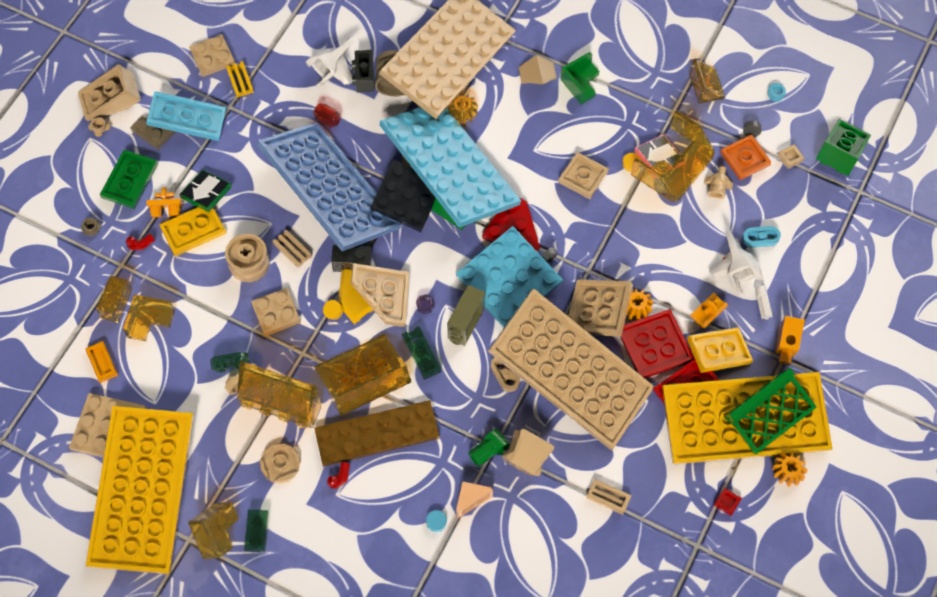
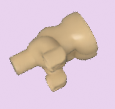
M720 166L718 173L705 177L704 184L710 185L707 193L709 197L724 199L726 195L725 190H732L733 182L725 175L726 167Z

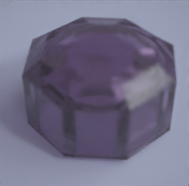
M427 294L420 295L416 300L418 312L422 314L431 313L435 307L433 297Z

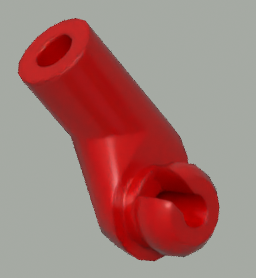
M148 234L142 240L129 236L126 238L125 243L131 250L142 251L151 245L155 239L151 234Z
M346 462L340 463L339 474L328 477L327 485L330 488L337 489L347 483L350 464Z

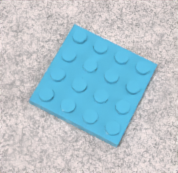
M513 226L455 273L456 277L465 287L470 285L486 292L485 309L503 328L532 289L546 297L563 283V279Z

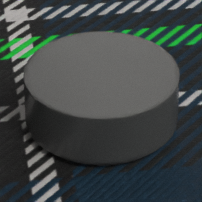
M748 121L743 125V133L746 136L752 134L753 137H757L762 132V125L757 121Z
M551 247L541 257L549 263L558 255V252L554 247Z

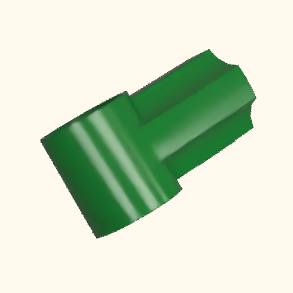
M494 429L485 436L484 441L469 451L468 455L472 462L480 467L494 455L503 453L510 446V443L498 429Z

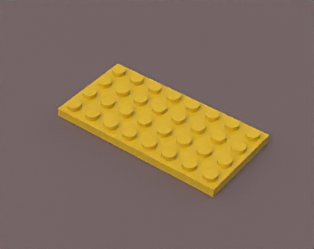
M820 372L793 375L817 408L756 455H754L731 422L728 423L723 416L776 376L663 385L662 391L672 464L777 456L782 453L788 455L790 452L800 454L831 451L833 447ZM790 382L786 385L785 394L795 395V387ZM771 396L770 405L780 407L781 396ZM785 397L784 408L793 409L794 398ZM798 399L797 410H807L809 405L806 401ZM757 407L755 409V417L765 419L766 408ZM769 409L768 419L778 421L779 410ZM783 411L782 422L790 423L793 412ZM743 418L738 422L743 430H749L750 419ZM754 420L753 431L763 433L764 422ZM768 422L767 433H777L778 424ZM753 434L752 442L757 448L762 444L763 436Z
M112 406L86 567L170 575L194 417L193 413Z

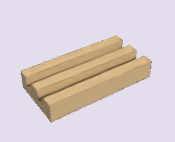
M287 230L284 231L283 235H279L277 240L274 239L272 241L273 245L297 268L312 257L311 253ZM286 238H288L305 255V257L299 251H297L286 240ZM281 242L300 259L299 262L280 244Z
M594 479L586 499L623 515L632 495ZM595 486L602 488L610 493H613L619 497H622L625 499V501H622L620 499L613 497L612 495L595 489ZM592 493H594V494H596V495H598V496H601V497H603V498H605V499H607V500H609V501H612V502H614V503H616V504H618V505H620V506H622V507H619V506H617V505H615V504H613V503H611V502H608V501H606V500H604V499H602V498H600V497H597V496L593 495Z

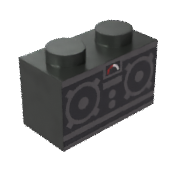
M333 245L331 258L333 272H341L345 269L352 270L353 263L371 266V246H355L341 251L337 245Z

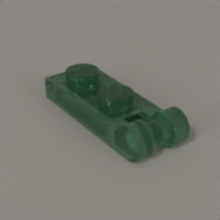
M417 326L411 332L401 333L402 339L423 380L441 373V368L421 328ZM417 337L418 340L412 342V339Z

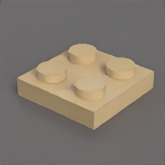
M222 34L189 46L202 77L226 69L228 65L231 67L235 64Z
M577 152L560 176L558 183L591 199L608 174L609 169Z
M287 288L251 301L264 336L301 323Z

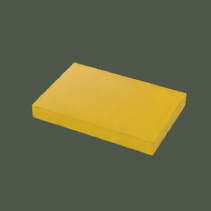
M197 207L159 224L175 257L226 234V230L214 207L210 212Z
M739 327L689 335L687 338L701 373L749 365L753 362Z

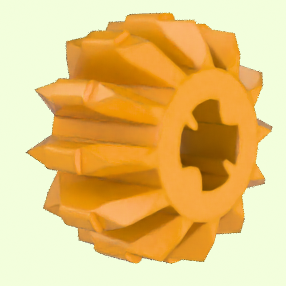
M635 288L631 292L626 314H629L630 320L633 317H636V320H639L641 317L645 318L652 312L653 300H650V294L644 295V289L638 292Z
M790 452L788 456L782 453L780 458L775 459V465H773L772 470L776 472L774 478L780 477L779 484L785 481L787 487H790L792 483L798 486L799 481H804L806 478L804 474L808 472V469L804 467L806 461H799L800 455H797L795 458L793 452Z

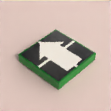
M201 170L179 196L181 199L210 212L232 186L231 183Z

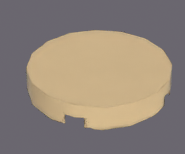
M283 443L268 447L260 459V468L265 478L279 484L292 480L299 472L301 465L299 454L295 448Z

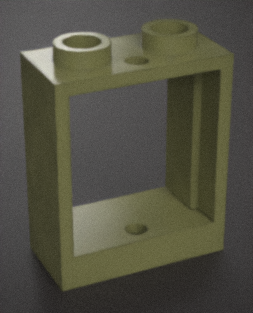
M470 285L466 287L447 322V335L450 342L455 345H466L485 310L486 292Z

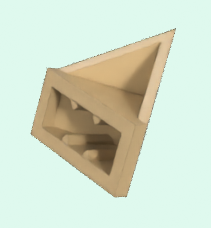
M535 55L518 67L521 84H545L557 78L554 63L538 55Z

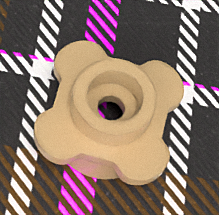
M98 117L91 121L88 128L95 133V136L100 137L105 131L110 129V124L105 123L102 117Z

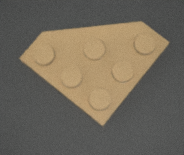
M353 263L351 285L386 325L405 327L409 272Z

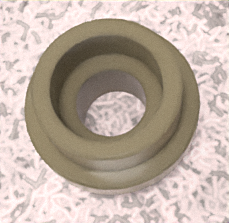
M86 218L81 225L83 233L87 236L96 235L101 228L99 221L95 218Z

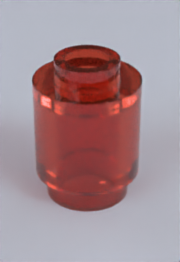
M319 103L313 111L316 119L329 128L336 127L341 121L340 113L327 104Z

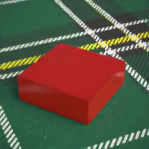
M724 487L713 506L732 516L742 498Z

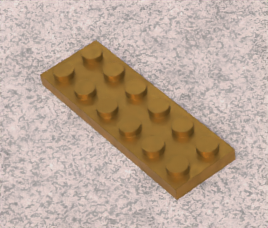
M430 400L314 427L323 467L440 439Z

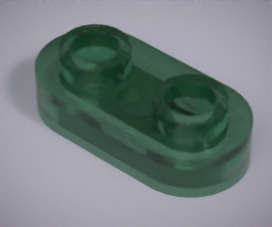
M246 352L225 354L210 359L211 369L218 373L232 368L242 369L243 366L250 363L249 354Z

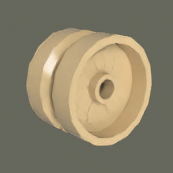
M241 234L229 241L226 246L225 257L230 273L234 278L241 282H254L264 277L269 270L270 260L263 240L254 234Z

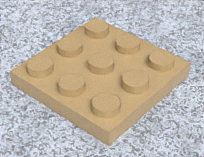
M577 280L568 317L590 335L621 337L632 292V282Z
M88 393L69 449L104 458L112 406L147 409L146 406Z

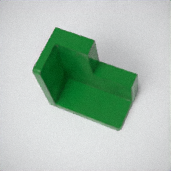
M588 52L561 68L560 80L580 104L596 96V92L588 84L589 81L600 74V71L592 63V53Z

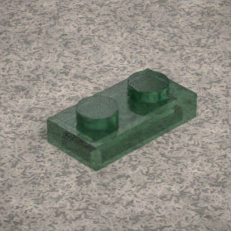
M248 510L244 544L245 552H266L269 522L268 510Z

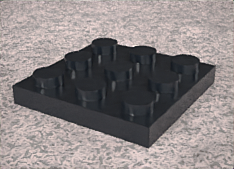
M393 160L370 209L421 232L433 208L436 197L414 169Z

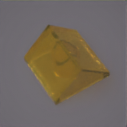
M696 58L693 59L689 76L698 104L726 98L716 68Z

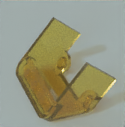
M676 110L673 114L670 128L690 140L691 143L673 165L666 161H657L650 167L635 158L631 171V176L670 201H678L684 196L713 160L715 154L714 148L702 127Z

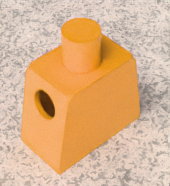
M785 316L779 324L775 353L780 354L779 363L790 365L792 357L798 353L805 319Z

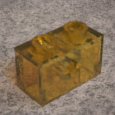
M110 275L96 307L101 319L116 323L120 322L133 291L128 280Z

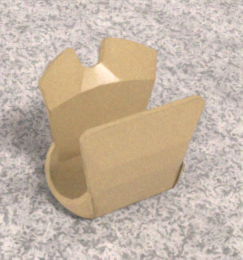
M521 429V431L514 430L509 450L502 455V459L505 463L529 476H540L541 466L554 450V446L525 429Z

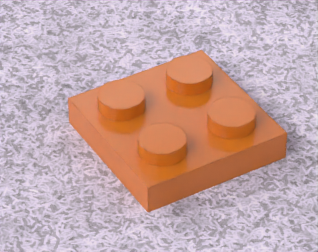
M752 134L722 148L720 154L739 181L771 166L772 163Z

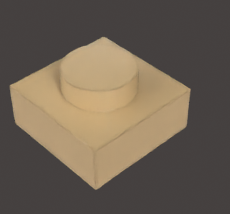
M795 144L778 153V157L787 169L802 163L804 160L803 155Z

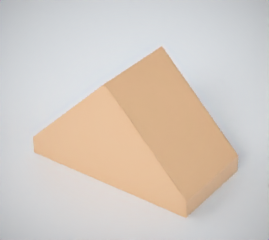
M462 482L456 508L458 518L492 498V488Z

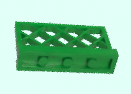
M791 368L782 371L723 416L728 423L731 422L754 455L817 408L793 376L795 373ZM790 382L795 387V395L785 394L786 385ZM771 396H781L780 407L770 405ZM785 397L794 398L793 409L784 408ZM798 399L805 400L809 408L805 411L797 410ZM757 407L766 408L765 419L755 417V409ZM769 409L779 410L778 421L768 419ZM783 411L793 412L790 423L782 422ZM743 418L750 419L749 430H743L738 422ZM754 420L764 422L763 433L753 431ZM768 422L778 424L777 433H767ZM753 434L763 436L762 444L757 448L752 442Z

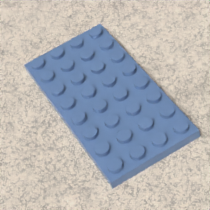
M318 122L258 140L257 146L341 251L401 228V223L370 209L377 193Z

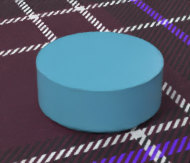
M780 83L771 84L767 91V96L772 101H781L786 94V88Z
M436 510L428 514L426 525L429 530L440 532L446 527L447 518L443 512Z

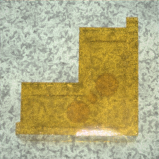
M134 294L123 327L127 338L146 342L151 325L170 328L175 314L172 302Z
M232 502L215 503L188 522L203 559L220 558L233 548L226 529L236 523L239 518Z

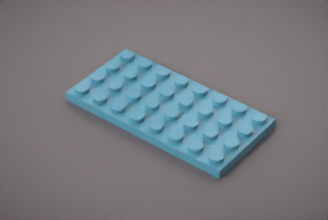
M419 107L380 120L379 126L459 228L520 205L521 199L447 108L437 119Z

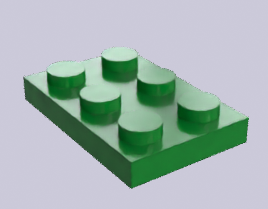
M123 150L99 194L100 197L135 209L158 166L157 160Z

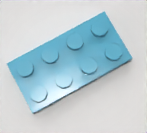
M154 91L146 125L219 141L226 107Z

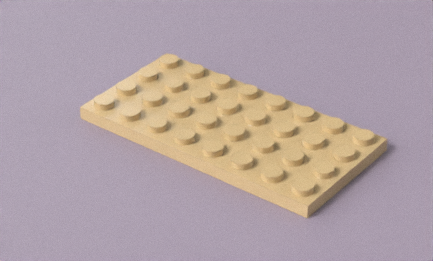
M448 0L380 70L379 74L437 119L514 35L516 30L478 0Z
M535 289L528 293L488 349L491 355L610 450L615 448L654 388L645 378Z

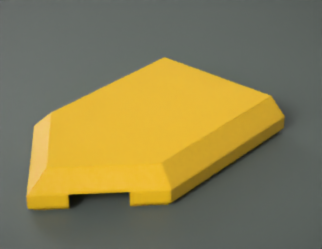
M345 269L341 271L338 302L342 304L343 312L355 325L362 317L371 313L373 309L351 285L352 270Z

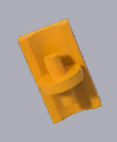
M162 187L161 193H155V198L162 199L146 200V206L150 208L152 218H161L162 208H168L170 217H177L180 215L181 207H184L181 199H168L174 198V192H168L167 187Z
M713 292L691 313L690 317L697 325L705 329L728 307V304Z

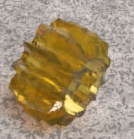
M460 93L459 97H456L448 107V112L451 113L450 115L458 123L463 121L466 124L467 120L472 122L473 117H476L478 113L475 97L470 98L469 93L466 96Z

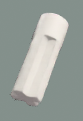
M766 286L756 287L755 294L761 319L767 320L773 317Z

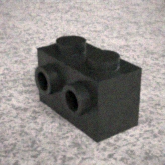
M354 50L355 60H352V71H355V75H352V85L356 86L357 93L375 92L373 51Z

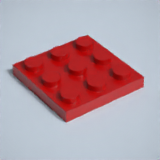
M671 309L625 324L620 339L635 371L645 379L694 360V356Z

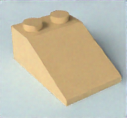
M120 64L78 92L85 120L87 121L127 110L141 101L133 73Z

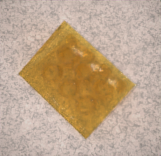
M385 334L314 366L340 416L412 382L406 364Z
M243 361L240 362L237 398L243 408L247 410H252L253 408L259 410L265 416L273 415L283 422L291 421L301 428L306 429L309 427L313 429L322 408L315 385Z

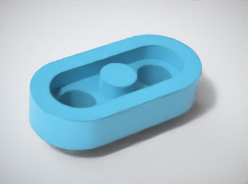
M774 226L748 228L745 230L742 240L750 248L775 246L781 238V232Z

